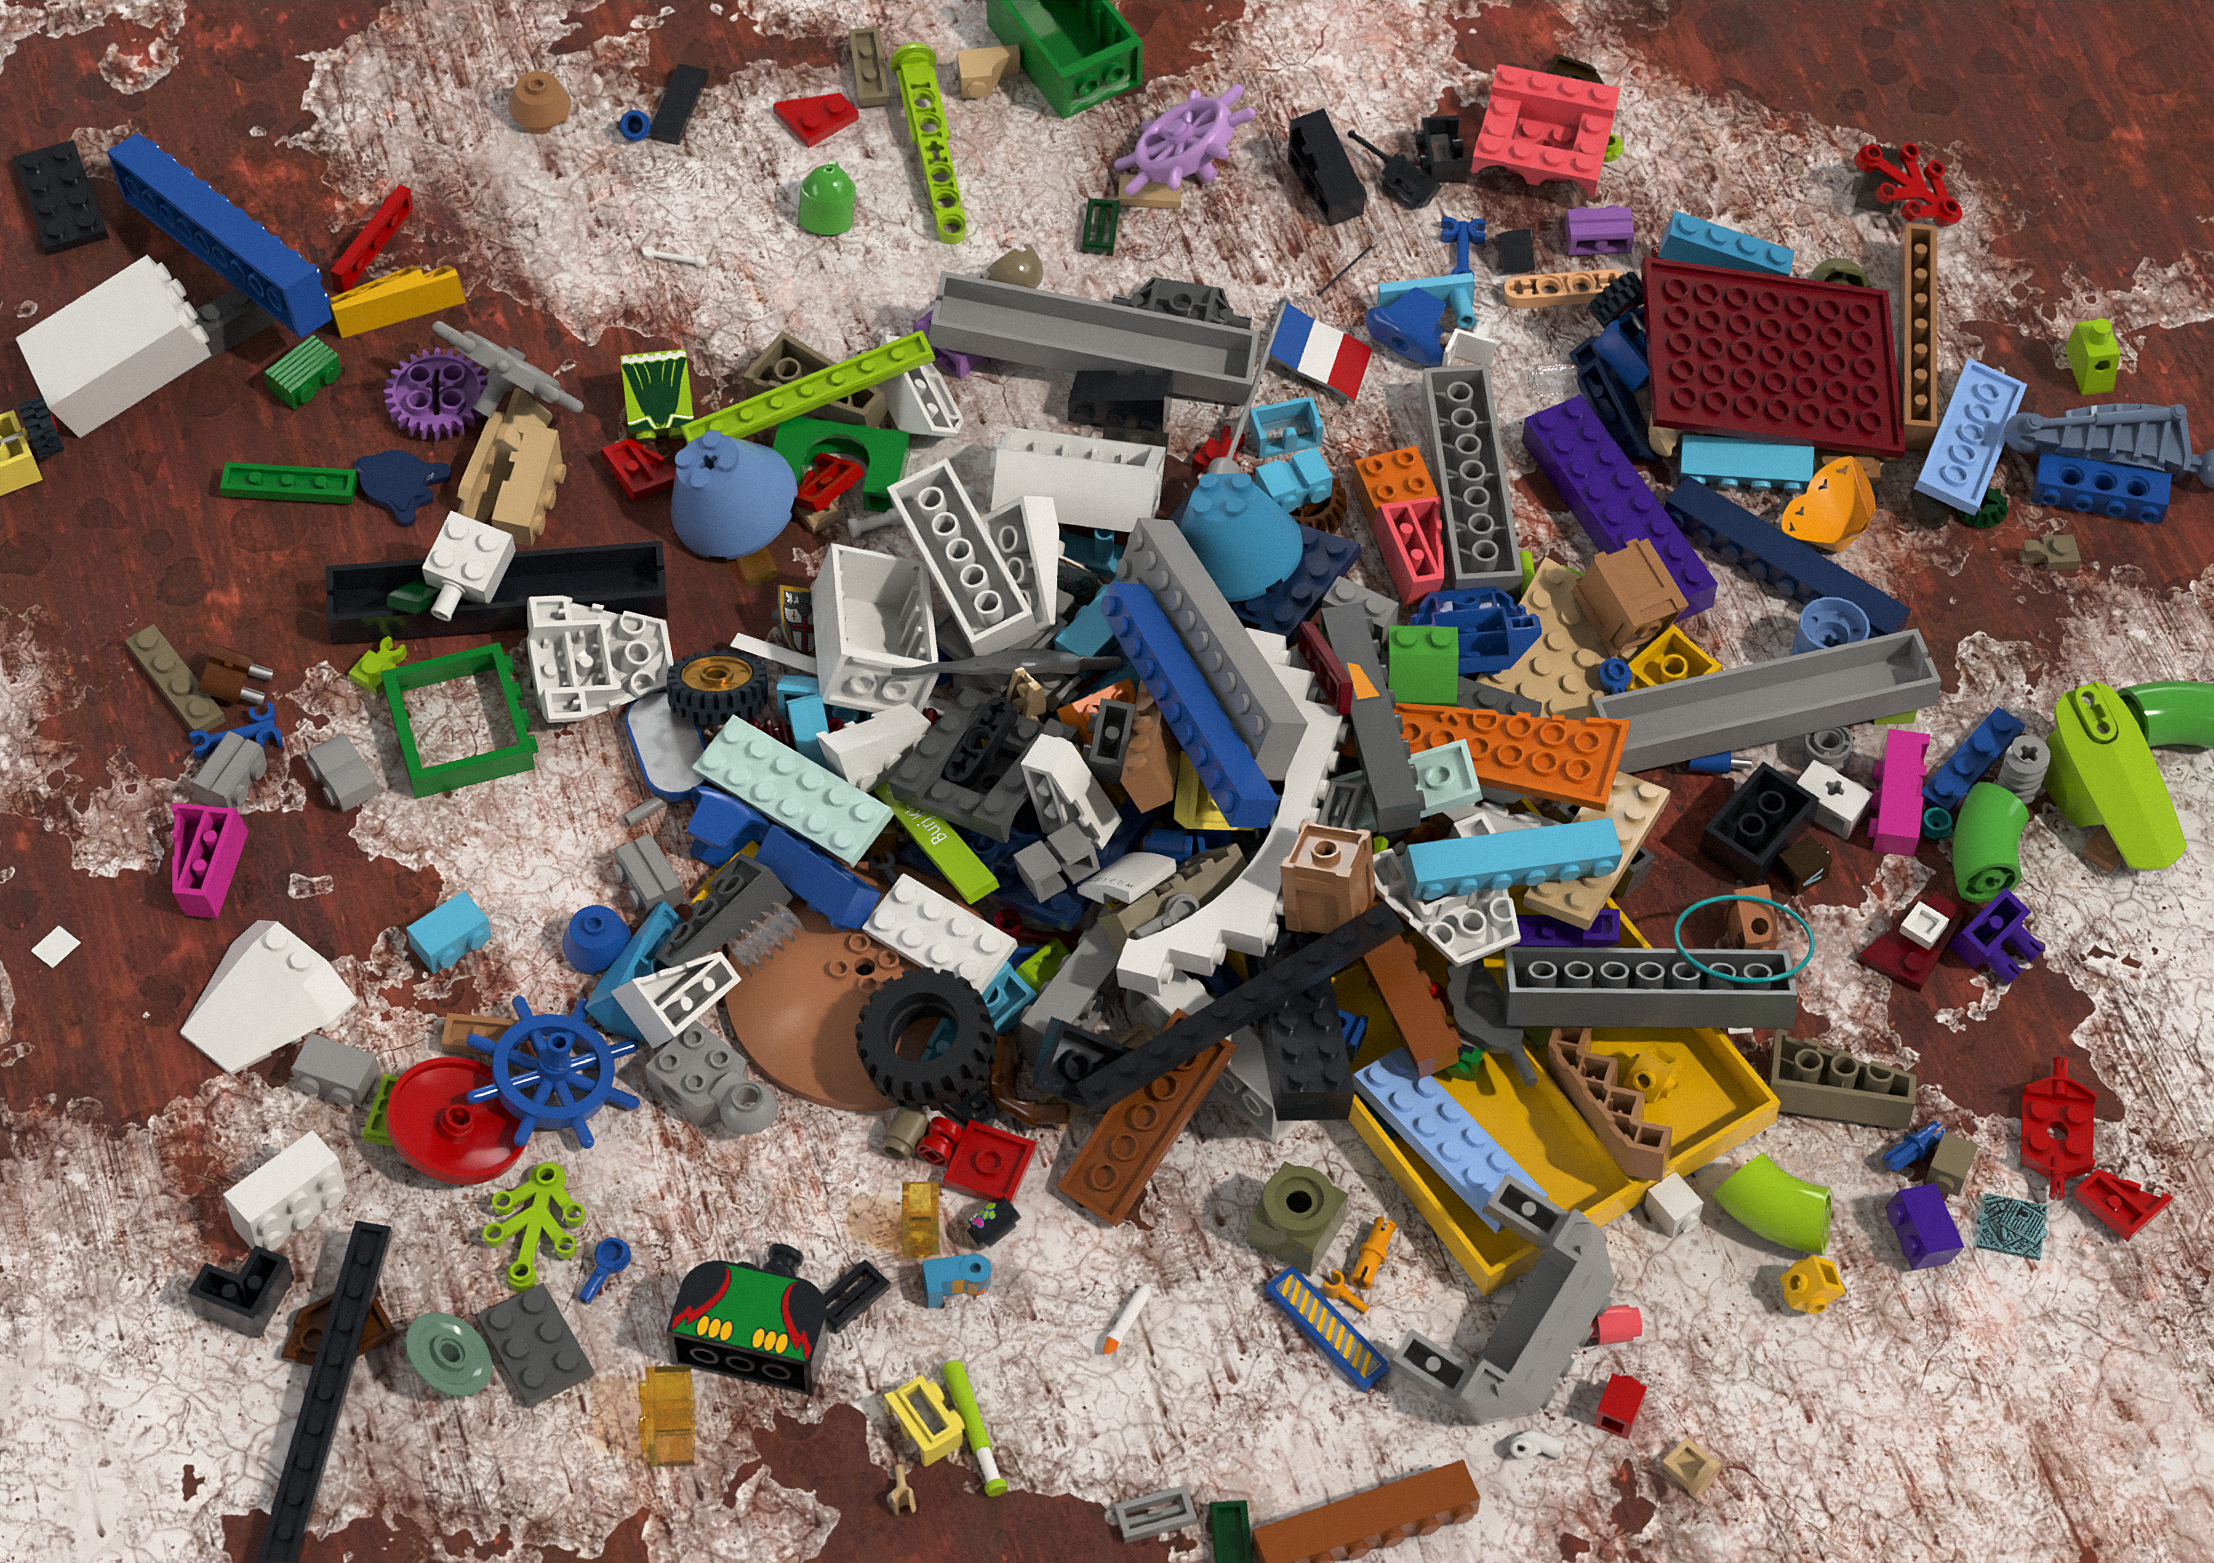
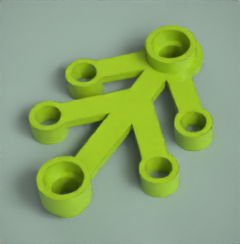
M554 1162L538 1164L530 1173V1181L511 1192L498 1191L492 1197L495 1213L506 1216L513 1212L516 1205L535 1195L533 1206L502 1224L497 1222L489 1223L483 1230L485 1243L489 1247L497 1248L502 1246L507 1238L526 1228L518 1261L511 1264L507 1270L508 1284L517 1293H523L537 1284V1273L533 1261L542 1229L554 1244L556 1255L559 1258L570 1259L577 1253L575 1238L563 1232L548 1211V1205L552 1197L563 1211L564 1221L570 1227H579L585 1222V1209L580 1203L573 1202L563 1188L566 1183L565 1171L559 1164ZM546 1175L554 1176L551 1180L548 1181L541 1179L543 1176ZM501 1200L509 1201V1204L501 1207L497 1205ZM573 1211L580 1213L577 1218H570L568 1216ZM492 1232L501 1233L499 1237L494 1239L488 1237ZM564 1243L572 1245L568 1250L560 1249V1246ZM521 1270L528 1271L527 1274L522 1277L515 1275L516 1272Z

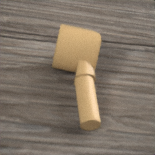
M898 1464L895 1466L897 1485L896 1489L891 1492L894 1513L899 1515L898 1509L904 1505L911 1506V1511L914 1513L916 1511L913 1490L907 1487L904 1466Z

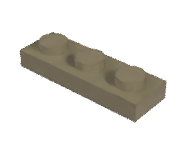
M879 26L848 29L859 107L890 104Z

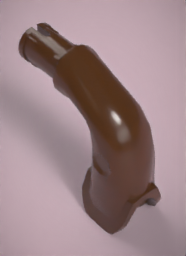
M997 1036L998 1044L994 1046L997 1051L994 1064H988L991 1073L986 1079L989 1098L993 1101L995 1107L1000 1112L1032 1128H1037L1039 1124H1069L1071 1112L1068 1102L1038 1103L1037 1099L1027 1100L1015 1096L1017 1073L1023 1069V1057L1018 1051L1016 1041L1012 1037Z

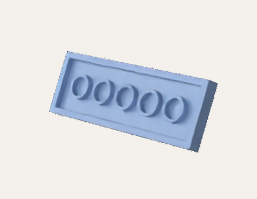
M1968 358L1960 373L1914 489L1975 516L2005 443V425L2013 415H2016L2027 384Z
M1402 1046L1353 1074L1352 1079L1355 1090L1495 1233L1506 1227L1483 1213L1482 1209L1500 1180L1506 1174L1514 1177L1545 1198L1548 1197V1194L1431 1075L1419 1078Z

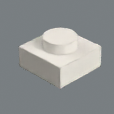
M1919 901L1901 924L1899 932L1929 950L1947 927L1949 919Z

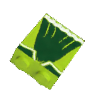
M677 349L620 355L629 437L636 439L637 442H651L656 440V436L669 435L670 439L684 438L680 426L694 421L686 350Z

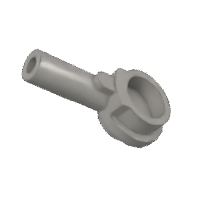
M1188 893L1173 895L1166 904L1164 914L1134 930L1136 938L1139 940L1158 933L1190 917L1200 910L1199 902Z

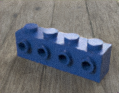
M771 825L754 858L755 861L770 868L781 883L786 885L785 888L792 896L800 899L804 898L807 901L805 905L807 908L818 914L827 915L829 917L827 922L843 931H846L847 927L862 930L881 894L821 849L787 828Z

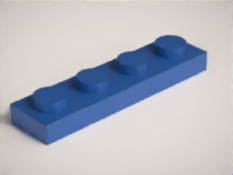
M1997 706L1922 789L1923 803L1930 808H1942L1950 814L1970 792L1972 786L1977 784L2006 752L2014 738L2019 737L2023 733L2025 724Z

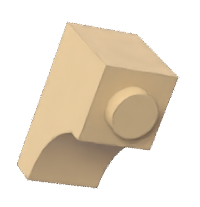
M1009 45L957 50V73L961 98L992 96L993 88L1000 81L1011 76L1020 75L1019 46Z

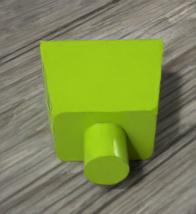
M2098 318L2096 320L2076 323L2065 345V351L2081 395L2113 392L2120 351L2112 332L2111 322L2104 318Z

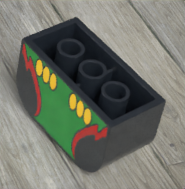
M713 1260L693 1268L682 1281L666 1330L670 1361L673 1365L814 1396L829 1343L826 1304L820 1290L808 1280L793 1276L785 1270H764L749 1262L733 1263Z

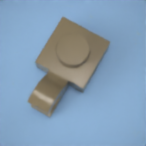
M2074 534L2042 536L2040 542L2033 539L2025 540L2022 543L2024 551H2019L2018 553L2021 564L2044 563L2046 571L2078 569L2081 563Z

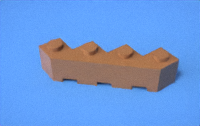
M1554 1026L1548 1043L1547 1072L1626 1175L1662 1183L1671 1153L1672 1127L1643 1121L1645 1093L1617 1087L1618 1058L1591 1053L1592 1027Z

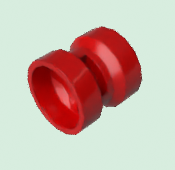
M937 1116L933 1117L927 1127L928 1134L920 1139L916 1152L928 1163L945 1167L953 1156L952 1148L958 1146L964 1132L953 1121Z

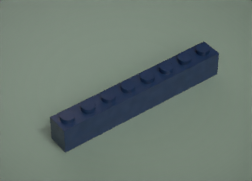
M1689 475L1666 499L1664 510L1680 531L1695 539L1700 545L1717 552L1726 561L1735 563L1750 572L1756 579L1763 580L1778 589L1784 596L1791 597L1804 606H1807L1813 600L1823 597H1839L1853 602L1864 611L1869 619L1870 633L1868 639L1902 632L1905 629L1910 613L1909 607Z

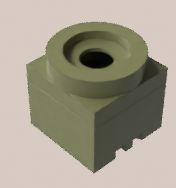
M1284 1161L1278 1172L1266 1183L1261 1199L1249 1216L1247 1244L1264 1253L1271 1252L1276 1255L1275 1259L1281 1262L1284 1259L1300 1272L1311 1276L1345 1222L1348 1193L1333 1186L1330 1180L1318 1170L1306 1166H1294Z

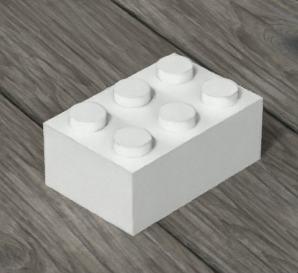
M311 1130L223 1195L233 1228L252 1250L257 1245L274 1251L292 1233L308 1227L314 1218L325 1209L338 1205L347 1194V1189L339 1158Z

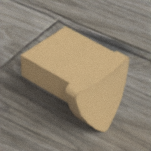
M1688 1437L1681 1441L1662 1461L1661 1465L1664 1471L1688 1489V1494L1693 1498L1703 1493L1715 1481L1723 1467L1721 1462L1708 1455Z

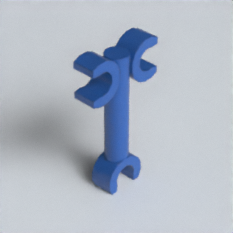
M1443 217L1441 219V229H1449L1450 231L1441 230L1440 241L1451 243L1457 240L1456 268L1452 270L1451 275L1472 273L1474 277L1473 271L1469 268V241L1475 245L1485 243L1486 233L1476 231H1485L1486 220L1476 218L1468 223L1467 221L1458 222L1452 217Z
M271 702L267 703L268 712L262 716L255 713L254 707H249L248 712L252 723L250 725L211 735L203 730L189 733L192 744L204 743L193 748L195 758L202 759L209 756L212 749L219 745L229 731L242 736L244 739L256 737L257 743L263 747L264 752V743L268 739L276 740L278 747L282 748L284 743L281 731L275 728L274 725L276 714L273 704Z

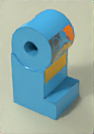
M969 1254L922 1261V1281L928 1309L941 1307L943 1297L962 1293L971 1296L984 1294L989 1289L991 1282V1264L989 1260L980 1254Z

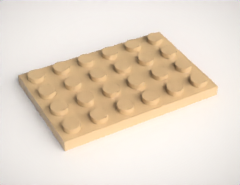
M1545 557L1518 605L1522 604L1526 607L1527 615L1534 613L1539 616L1542 635L1511 669L1502 670L1501 673L1495 675H1485L1480 672L1475 681L1542 702L1540 717L1552 718V714L1565 715V719L1586 721V717H1591L1593 699L1611 695V693L1605 692L1598 679L1600 665L1606 659L1611 658L1571 592L1575 585H1577L1576 579L1581 577ZM1652 641L1625 651L1623 654L1613 658L1620 659L1628 665Z

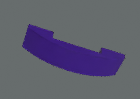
M1600 909L1588 931L1548 915H1516L1520 941L1509 947L1604 948L1619 944L1620 909Z

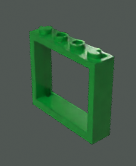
M500 642L381 671L385 695L415 799L535 769L533 754L539 752L534 734L529 736L527 734L526 728L531 727L526 707H519L518 701L523 700L518 680L511 681L510 674L515 673L510 654H503ZM496 669L519 745L422 769L401 692Z

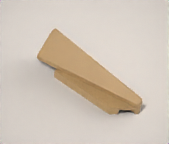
M514 389L506 414L495 410L493 417L488 418L459 485L457 497L463 500L458 509V514L485 524L495 508L502 481H508L515 463H510L509 458L511 451L518 452L521 439L520 434L517 432L520 422L545 428L551 422L552 414L522 389Z

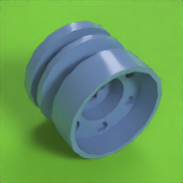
M1823 597L1813 600L1802 611L1790 654L1792 656L1866 640L1870 633L1869 619L1864 611L1851 601L1839 597Z

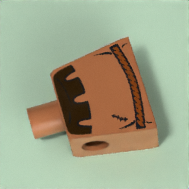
M1768 884L1735 889L1732 894L1756 896L1772 901ZM1730 900L1723 915L1733 948L1775 950L1780 941L1774 907L1754 901Z

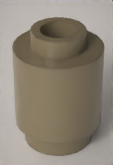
M900 1107L883 1136V1150L890 1156L902 1161H906L910 1155H914L920 1139L927 1133V1127L930 1123L927 1119V1113L924 1110L915 1111L910 1110L909 1107Z

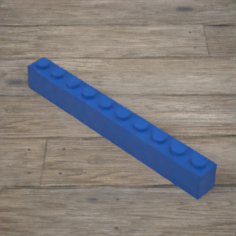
M1111 582L1106 595L1102 598L1100 611L1230 827L1267 828L1279 799L1147 584Z

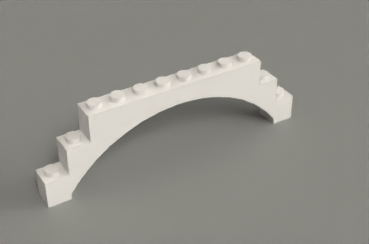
M1246 628V631L1308 723L1286 773L1285 788L1276 820L1264 844L1249 866L1233 884L1212 902L1190 917L1163 931L1139 940L1127 938L1116 967L1119 987L1160 997L1164 984L1169 985L1172 980L1174 968L1212 977L1216 964L1221 965L1224 961L1226 948L1264 957L1268 944L1274 945L1278 933V924H1276L1278 916L1285 915L1280 865L1284 857L1289 856L1299 836L1298 828L1302 820L1315 821L1317 823L1320 815L1319 803L1321 800L1325 801L1330 787V780L1328 778L1331 772L1336 773L1340 762V752L1338 751L1341 744L1346 745L1351 727L1350 724H1346V714H1338L1333 706L1318 703L1321 689L1316 687L1315 672L1289 667L1291 651H1287L1286 636Z

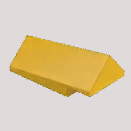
M410 265L329 298L330 305L328 307L341 338H346L466 302L455 268L445 265L423 274L420 268Z

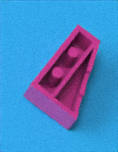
M1889 729L1881 760H1874L1872 769V780L1877 781V789L1872 788L1871 793H1873L1870 809H1875V817H1870L1867 837L1873 838V852L1914 857L1920 834L1923 806L1922 784L1927 770V765H1924V758L1930 743V734Z
M172 803V812L174 814V829H172V839L174 841L172 893L185 916L218 919L249 831L236 808Z

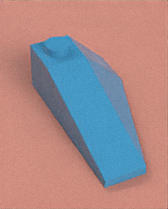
M664 900L656 905L599 981L585 1006V1009L608 1032L646 1043L648 1041L611 991L633 979L642 978L668 968L657 961L654 956L675 928L685 923V921Z

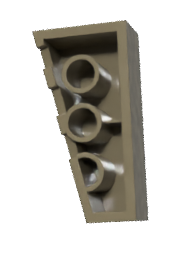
M782 330L742 377L747 396L752 398L837 363ZM871 386L802 415L822 421L832 420L837 423L866 425L876 428L889 412L885 393L875 386Z

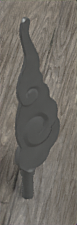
M1025 648L997 651L989 655L975 656L954 662H936L911 668H892L891 674L901 676L928 673L970 675L1013 674L1014 670L1023 667L1028 674L1047 672L1075 674L1096 670H1119L1121 668V659L1119 656L1078 657L1070 652Z
M1483 958L1460 967H1456L1449 961L1446 967V975L1450 983L1446 990V998L1452 1009V1017L1457 1029L1470 1040L1478 1042L1489 1052L1507 1054L1512 1059L1525 1086L1535 1085L1538 1082V1078L1525 1055V1049L1522 1045L1523 1029L1521 1026L1507 1025L1503 992L1492 975L1484 968Z

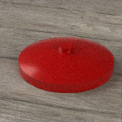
M460 1057L429 1059L408 1069L400 1076L392 1088L385 1111V1123L389 1138L397 1152L408 1164L433 1179L459 1185L480 1184L494 1180L504 1175L518 1162L526 1145L523 1147L515 1145L513 1138L521 1120L512 1115L502 1105L498 1097L474 1105L467 1102L466 1095L469 1091L492 1084L491 1067L483 1063Z

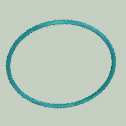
M1722 895L1704 899L1687 908L1680 915L1674 927L1676 946L1687 961L1707 974L1734 982L1765 983L1787 978L1807 965L1815 949L1813 933L1808 924L1797 913L1782 904L1756 896ZM1725 900H1747L1773 906L1792 916L1805 929L1810 945L1805 959L1787 972L1761 978L1737 977L1709 969L1693 959L1681 944L1679 930L1685 917L1701 906Z

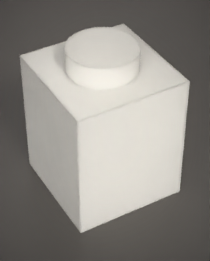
M1675 1171L1663 1179L1662 1183L1659 1182L1648 1189L1644 1208L1666 1233L1673 1238L1681 1231L1684 1233L1690 1232L1699 1224L1704 1202Z

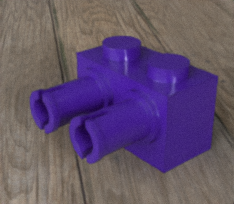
M2006 887L1948 944L1972 969L1980 963L1982 965L1986 963L2007 986L2023 969L2000 949L2002 947L2000 943L2008 941L2027 959L2028 963L2045 948L2022 926L2024 924L2023 920L2031 911Z

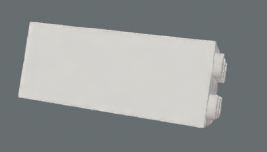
M148 255L16 338L48 409L79 438L211 356L206 345L210 341L209 337L199 324L196 325L194 320L198 318V315L188 301L185 302L183 297L187 293L177 278L171 280L172 277L166 267L161 262L156 264Z
M1010 427L1005 436H1000L999 443H996L995 451L991 452L989 470L995 471L991 483H988L986 503H991L992 512L1023 495L1053 497L1058 523L1131 532L1138 518L1156 519L1159 512L1166 447Z
M831 543L811 590L819 693L822 696L823 703L877 713L909 702L922 713L940 673L901 676L891 674V669L911 668L939 662L928 569L923 561Z

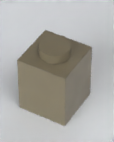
M1944 1132L1930 1165L1925 1184L1936 1183L1939 1192L1959 1196L1979 1145Z

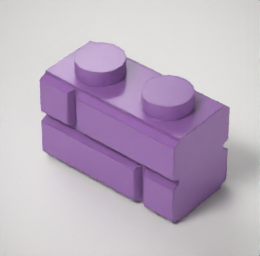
M1609 205L1605 208L1589 209L1579 206L1566 211L1564 232L1568 255L1632 252L1634 228L1630 207Z

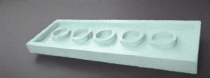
M734 714L692 767L695 773L851 868H854L894 815L892 809Z
M1466 738L1412 754L1411 759H1408L1409 765L1415 764L1418 775V785H1415L1416 790H1422L1424 793L1426 810L1420 811V818L1483 800ZM1361 770L1328 779L1330 780V785L1332 781L1365 784ZM1340 791L1328 824L1330 827L1334 821L1335 811L1338 804H1340L1344 791ZM1283 793L1276 795L1279 802L1270 820L1271 828L1276 820ZM1368 793L1366 794L1354 831L1357 829L1369 830L1371 833L1378 831ZM1323 800L1320 801L1318 806L1320 812L1324 804Z

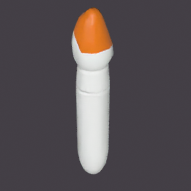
M1145 1283L1138 1288L1117 1320L1113 1330L1108 1333L1103 1346L1104 1354L1113 1353L1123 1342L1124 1335L1132 1326L1151 1294L1152 1289L1149 1283Z

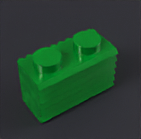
M312 334L265 370L264 377L266 386L271 392L293 409H297L298 405L309 402L317 390H321L322 386L332 384L340 375L341 367L338 354Z

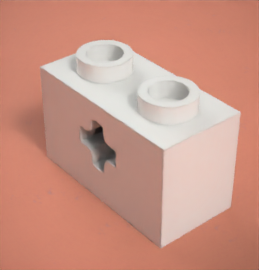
M1813 760L1796 782L1820 798L1814 821L1846 840L1868 813L1873 793L1868 791L1862 784L1852 782L1838 774L1835 769L1828 765H1823Z

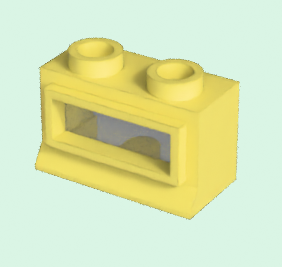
M920 1375L897 1390L884 1394V1403L888 1416L895 1413L900 1419L901 1431L908 1441L913 1438L921 1450V1463L924 1467H927L963 1445L962 1430L965 1429V1426L956 1410L953 1409L948 1412L943 1405L944 1395L937 1383L932 1381L928 1384L923 1375Z

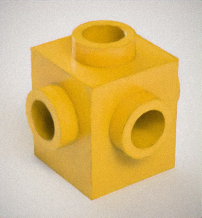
M1654 1043L1644 1048L1640 1055L1635 1054L1629 1061L1625 1069L1628 1076L1623 1085L1630 1090L1644 1092L1645 1103L1654 1104L1662 1098L1668 1099L1678 1086L1679 1081L1675 1078L1685 1062Z
M1812 1255L1807 1259L1796 1261L1791 1265L1790 1270L1779 1276L1784 1289L1783 1297L1792 1309L1808 1314H1818L1825 1311L1829 1303L1845 1294L1834 1262Z

